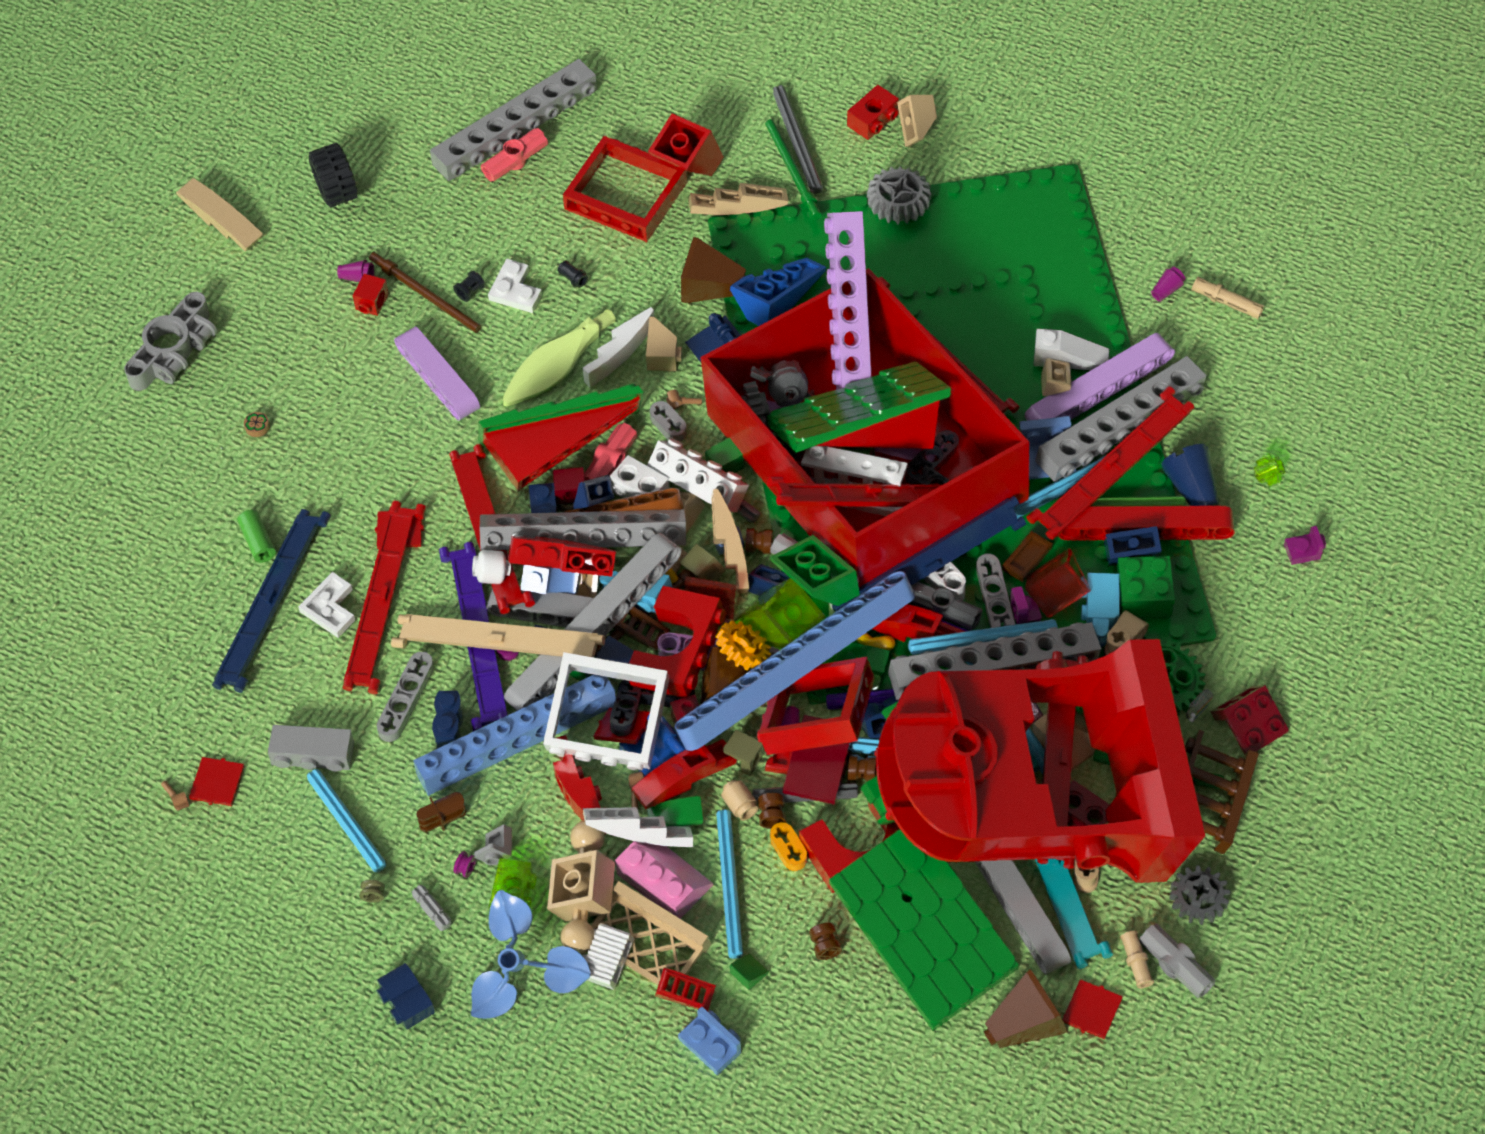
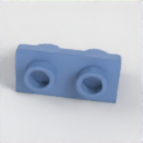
M701 1006L697 1010L698 1017L678 1034V1039L718 1075L741 1054V1039L734 1030H727L713 1011L707 1012Z

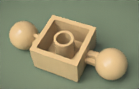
M585 820L577 823L570 834L571 844L578 854L552 859L547 910L566 922L570 921L561 931L560 939L562 946L573 948L581 955L588 952L594 939V929L587 922L588 917L611 913L615 862L599 852L604 844V832L586 825Z

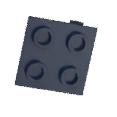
M712 313L708 318L710 326L685 342L700 363L703 355L741 336L726 316L722 317L720 314Z

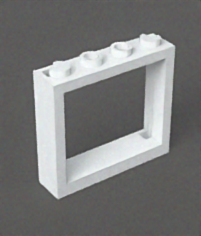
M564 652L544 737V747L549 753L556 754L558 757L570 754L575 755V759L590 762L591 758L601 760V763L607 766H616L619 763L627 765V768L631 770L650 769L670 679L668 671ZM570 670L656 686L641 754L555 738Z

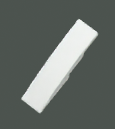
M652 307L611 331L612 340L597 349L598 359L583 367L584 382L589 388L610 375L642 344L648 335L649 317H654Z
M637 807L583 808L586 825L607 834L640 843L693 847V835L690 826H666L664 817H640Z

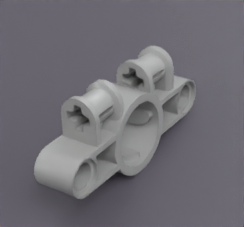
M189 293L169 315L156 317L144 327L142 332L144 344L124 367L128 383L133 390L141 391L146 389L155 378L168 384H173L177 374L188 367L186 359L191 354L192 347L202 350L205 347V342L211 336L216 335V327L207 320L209 310L205 296L202 293ZM175 333L182 337L175 346L161 349L160 347L152 346L155 340L165 334Z

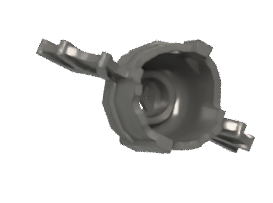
M794 359L792 361H780L774 364L770 371L764 366H761L759 369L752 366L750 370L752 378L763 383L768 380L770 396L782 408L799 404L805 398L816 395L814 390H808L809 383L806 374L800 367L799 362Z

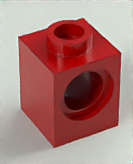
M364 273L352 295L355 310L364 314L378 316L389 295L386 279Z

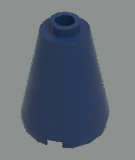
M1206 444L1187 446L1182 448L1184 453L1176 456L1174 452L1161 463L1163 471L1180 494L1185 497L1189 506H1219L1211 454Z

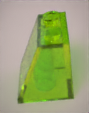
M789 578L763 592L734 622L738 624L739 621H742L744 625H752L753 631L759 630V636L767 639L765 644L771 647L784 648L819 624L826 616L807 593Z

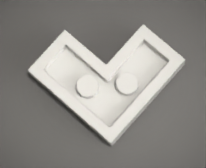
M506 259L488 293L489 301L533 313L542 296V290L523 284L529 272V265Z
M331 572L299 606L300 613L339 638L355 621L354 615L339 605L353 590L352 585Z

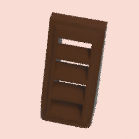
M634 606L616 624L614 629L658 652L659 637L662 634L669 633L670 629ZM627 614H628V615H630L631 617H630L628 623L625 624V623H623V621L625 620V618H626V616H627ZM638 619L640 623L637 629L634 630L632 627ZM647 624L650 627L644 636L641 633ZM656 629L659 633L653 642L650 638Z

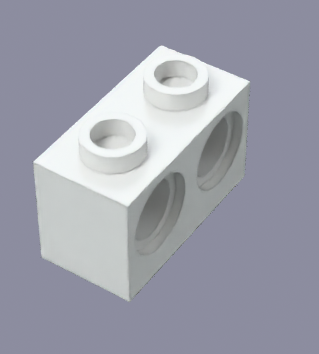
M629 455L610 475L612 490L619 497L628 498L650 493L646 491L655 492L669 489V478Z

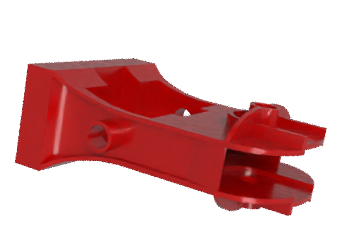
M1160 639L1128 640L1118 649L1104 657L1068 667L1066 660L1055 658L1039 663L1035 669L934 671L925 673L914 679L902 693L896 707L892 710L882 728L879 745L874 753V756H876L879 790L887 810L886 819L894 820L914 846L938 860L970 862L1071 858L1076 859L1077 867L1080 869H1095L1108 864L1125 872L1136 883L1167 882L1206 836ZM1031 703H1056L1083 707L1091 748L1108 753L1117 796L1105 810L1108 824L1057 827L1048 784H1036L1026 737V731L1034 721Z

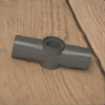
M920 582L911 585L915 598L910 604L941 614L944 621L949 620L970 630L976 629L982 616L981 608L955 598L953 593L945 588L934 589Z

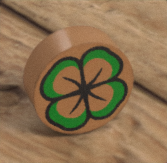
M261 412L251 413L244 419L245 431L252 437H261L269 430L268 418Z

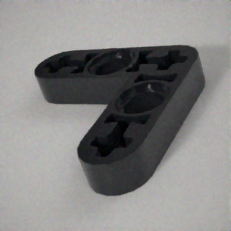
M944 430L935 436L934 448L922 449L908 463L905 472L906 481L910 485H931L934 483L943 485L949 482L948 478L937 471L956 453L959 445L958 435L953 431ZM943 442H944V443H947V444L943 447V450H942V449H941V446H942ZM933 454L936 455L939 460L936 462H930L926 459L925 456ZM922 466L923 468L921 474L917 473Z
M622 680L610 715V731L617 736H626L632 733L640 705H652L654 694L651 693L655 691L631 686L628 680ZM692 690L689 696L695 695V690ZM666 694L664 707L671 708L670 702L682 699L683 697ZM622 705H631V706H633V707H632V708H622V707H620V706H622Z

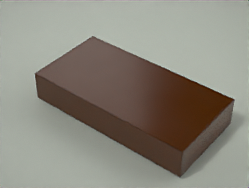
M1031 531L1002 565V570L1024 583L1052 549L1053 543Z

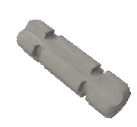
M418 885L412 890L413 898L417 903L421 904V908L435 922L437 928L440 931H445L452 925L451 918L447 913L443 912V908L428 893L429 891L426 887Z

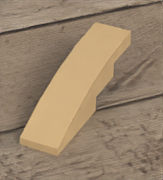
M192 178L176 192L209 227L213 225L227 239L229 237L233 239L245 252L262 238L263 233L245 216L195 178Z
M740 183L738 191L715 188L713 196L690 193L689 208L692 214L733 215L760 212L788 205L786 188Z
M713 489L711 494L714 544H724L725 569H735L737 594H744L749 590V583L741 539L731 512L719 489Z

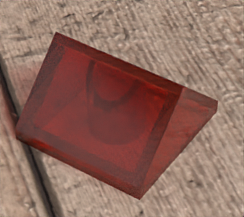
M1069 548L1027 576L1025 590L1048 618L1091 591L1072 550Z
M686 576L685 591L720 598L726 611L725 618L734 620L742 596L737 585Z

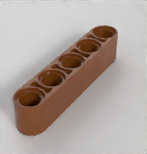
M669 488L585 508L568 510L563 513L682 510L684 508L680 491L676 488Z

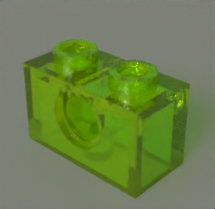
M499 858L489 902V911L491 903L499 890L509 893L508 891L514 888L519 889V891L509 894L522 899L531 908L532 899L529 897L530 889H535L537 874L533 873L531 862Z

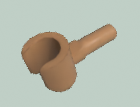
M677 390L667 392L668 397L666 401L673 409L679 408L682 404H702L701 398L680 397Z
M641 771L629 775L631 807H637V809L638 799L633 794L632 787L643 778Z
M167 781L161 783V786L169 794L175 810H181L190 806L185 792L176 794Z

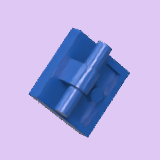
M661 716L650 769L643 768V770H638L642 772L643 777L670 758L686 750L677 732L663 716ZM643 732L637 744L619 743L620 749L641 754L646 732Z

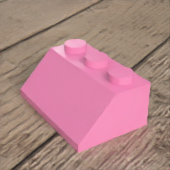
M633 841L615 859L616 871L619 877L644 897L680 919L713 886L709 879L667 846Z

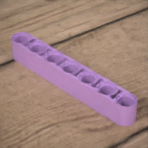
M1154 333L1072 381L1069 391L1049 395L1033 404L1026 411L1024 417L1027 421L1069 416L1070 420L1169 362L1174 356L1175 350L1159 333Z

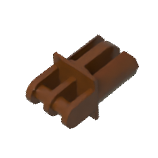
M454 792L436 801H433L430 797V804L420 808L416 813L421 831L428 832L439 826L442 831H445L444 826L466 815L463 795L460 792Z

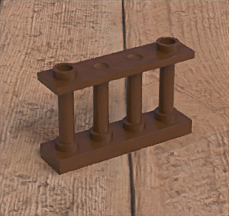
M1199 729L1193 738H1188L1185 750L1192 777L1227 791L1226 794L1230 795L1228 802L1221 803L1195 792L1198 805L1220 813V817L1223 818L1222 824L1218 826L1203 820L1202 822L1205 833L1213 836V840H1216L1214 851L1224 855L1233 843L1259 753L1248 750L1243 758H1234L1202 745L1201 741L1204 731ZM1197 754L1233 768V772H1236L1235 780L1229 781L1195 767Z

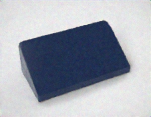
M604 475L580 482L573 509L585 508L613 500L614 494L610 476Z
M760 564L748 574V592L785 606H790L794 602L801 589L784 572Z

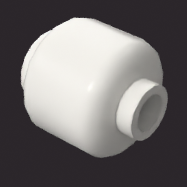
M482 550L478 556H474L472 574L477 577L478 582L501 584L505 576H510L511 563L506 560L504 552Z

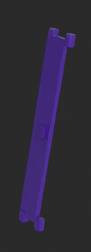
M466 542L464 549L449 552L448 547H441L439 549L441 562L447 563L451 561L462 620L489 622L482 583L478 582L477 577L472 574L473 558L476 556L474 543ZM468 647L481 717L471 719L473 732L507 716L494 649Z

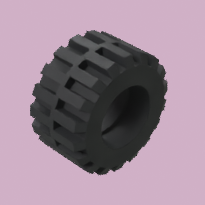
M338 143L309 152V163L314 179L324 202L330 208L357 198L358 190L351 167L343 149Z

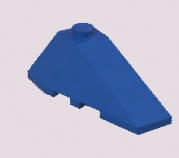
M804 258L784 264L783 269L772 271L771 269L764 270L763 275L754 277L752 274L747 275L732 284L730 290L746 319L760 326L789 311L826 271V267L809 258Z

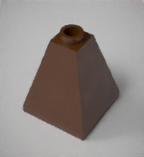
M693 237L681 275V302L691 303L732 297L733 294L730 287L738 280L747 276L746 269L699 238Z
M713 647L703 670L700 705L748 673L752 668L750 667L748 670H745L743 666H735L734 660L728 661V655L720 653V648Z
M1032 970L1025 973L985 1023L987 1029L983 1031L991 1046L997 1043L999 1048L1062 1035L1068 1032L1059 1012Z

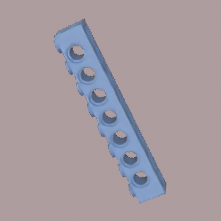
M592 675L566 688L556 735L607 711L608 708H613L616 699L615 690L607 677ZM554 694L413 760L416 775L427 795L438 792L544 741Z

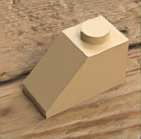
M909 95L897 102L905 147H910L921 141L937 118L933 95Z
M649 317L646 349L647 370L676 371L677 362L682 361V347L677 346V337L655 317Z

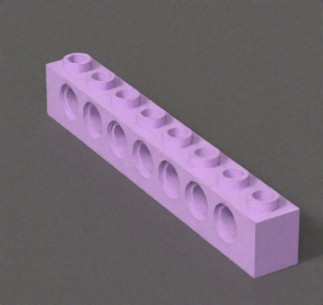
M863 211L827 213V218L824 221L825 233L829 237V244H826L825 251L827 259H830V269L827 270L828 284H831L828 305L829 309H832L833 319L830 320L829 327L831 335L834 334V345H831V357L835 360L832 381L836 385V390L845 388V385L850 382L871 377ZM842 231H845L849 236V240L845 245L839 241V234ZM843 256H846L850 261V266L847 270L842 269L840 265V260ZM845 281L851 285V292L848 295H845L841 289ZM847 306L853 312L851 319L848 321L843 317V310ZM847 332H851L854 336V341L849 346L844 341V336ZM849 357L855 360V367L851 371L845 365Z

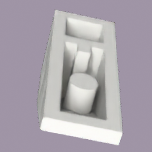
M1037 329L1034 366L1044 367L1046 358L1068 362L1070 369L1093 370L1108 361L1109 349L1061 330Z

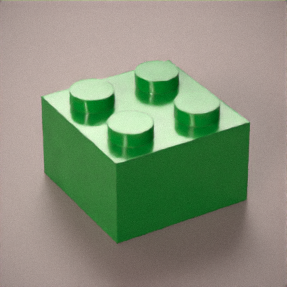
M1170 556L1118 558L1116 574H1119L1120 616L1124 611H1128L1137 617L1172 616L1175 598Z

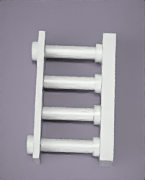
M813 446L806 449L801 466L813 468L814 477L811 476L810 478L815 484H860L850 482L849 475L862 478L863 484H873V481L901 486L908 463L827 446ZM824 470L838 473V479L824 478ZM841 506L887 516L902 508Z

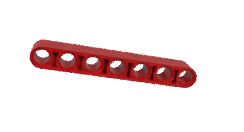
M1094 506L1086 509L1058 536L1068 541L1105 540L1106 534L1157 526L1159 540H1223L1234 536L1235 530L1233 510L1228 506Z

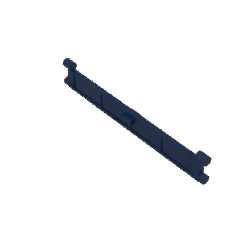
M1012 496L1009 499H1005L859 587L860 595L888 575L897 571L905 572L910 584L913 585L1007 527L1011 526L1014 531L1026 525V522L1022 516L1019 518L1016 516L1014 507L1019 505L1017 498ZM853 599L841 604L840 606L832 605L834 612H836L837 610L851 602Z
M301 509L299 515H297L214 678L212 686L215 689L221 690L224 684L235 685L233 689L236 692L243 693L248 683V680L243 675L318 526H327L331 518L328 512L323 511L320 517L309 516L310 512L308 510Z

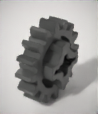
M756 381L744 383L743 390L745 395L741 398L766 426V417L770 415V410L765 392L758 391Z
M1196 866L1195 872H1192L1187 867L1185 868L1184 875L1178 873L1176 881H1172L1170 888L1172 891H1170L1169 899L1173 900L1172 908L1173 910L1180 908V918L1188 915L1189 923H1192L1194 918L1198 919L1200 925H1203L1205 918H1208L1213 923L1215 915L1222 917L1224 909L1228 907L1229 900L1227 899H1229L1230 890L1226 889L1227 881H1219V872L1214 875L1210 874V867L1205 872L1201 871L1200 866ZM1203 890L1202 896L1199 897V900H1196L1197 895Z

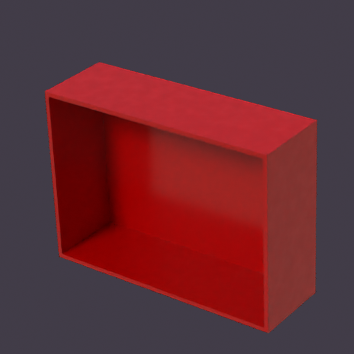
M869 268L866 269L871 377L879 375V371L918 362L928 372L930 371L951 387L950 397L944 398L939 402L935 436L944 430L953 431L959 437V445L956 453L937 471L948 478L949 482L887 516L834 505L785 506L809 536L814 535L856 570L858 587H861L1005 499L1015 496L1019 505L1029 500V441ZM847 281L841 287L845 295L851 292V285ZM831 288L701 357L707 415L726 438L730 437L743 454V458L766 485L768 477H782L784 483H815L810 478L811 476L807 475V471L800 467L772 434L773 430L767 425L765 426L741 398L745 395L743 384L756 381L758 391L765 392L768 401L776 402L770 396L768 380L763 383L752 378L750 370L752 366L758 369L764 366L770 371L774 364L783 360L792 361L794 359L799 362L800 367L806 374L809 383L808 390H814L816 395L836 390V385L832 381L835 360L831 357V345H834V334L831 335L829 327L830 320L833 319L832 309H829L828 296L831 294ZM847 306L843 310V317L847 321L850 320L853 312ZM847 332L844 336V341L848 346L854 341V336L851 332ZM849 357L845 363L849 371L855 367V360L852 357ZM875 451L876 457L905 463L911 461ZM937 456L935 457L934 462L939 460ZM922 466L917 473L921 474L923 468ZM848 475L850 482L863 484L862 478ZM904 475V478H903V481H902L901 484L910 485V484L906 481L905 475ZM873 481V484H887L883 482ZM769 487V489L777 497L779 493L776 487Z

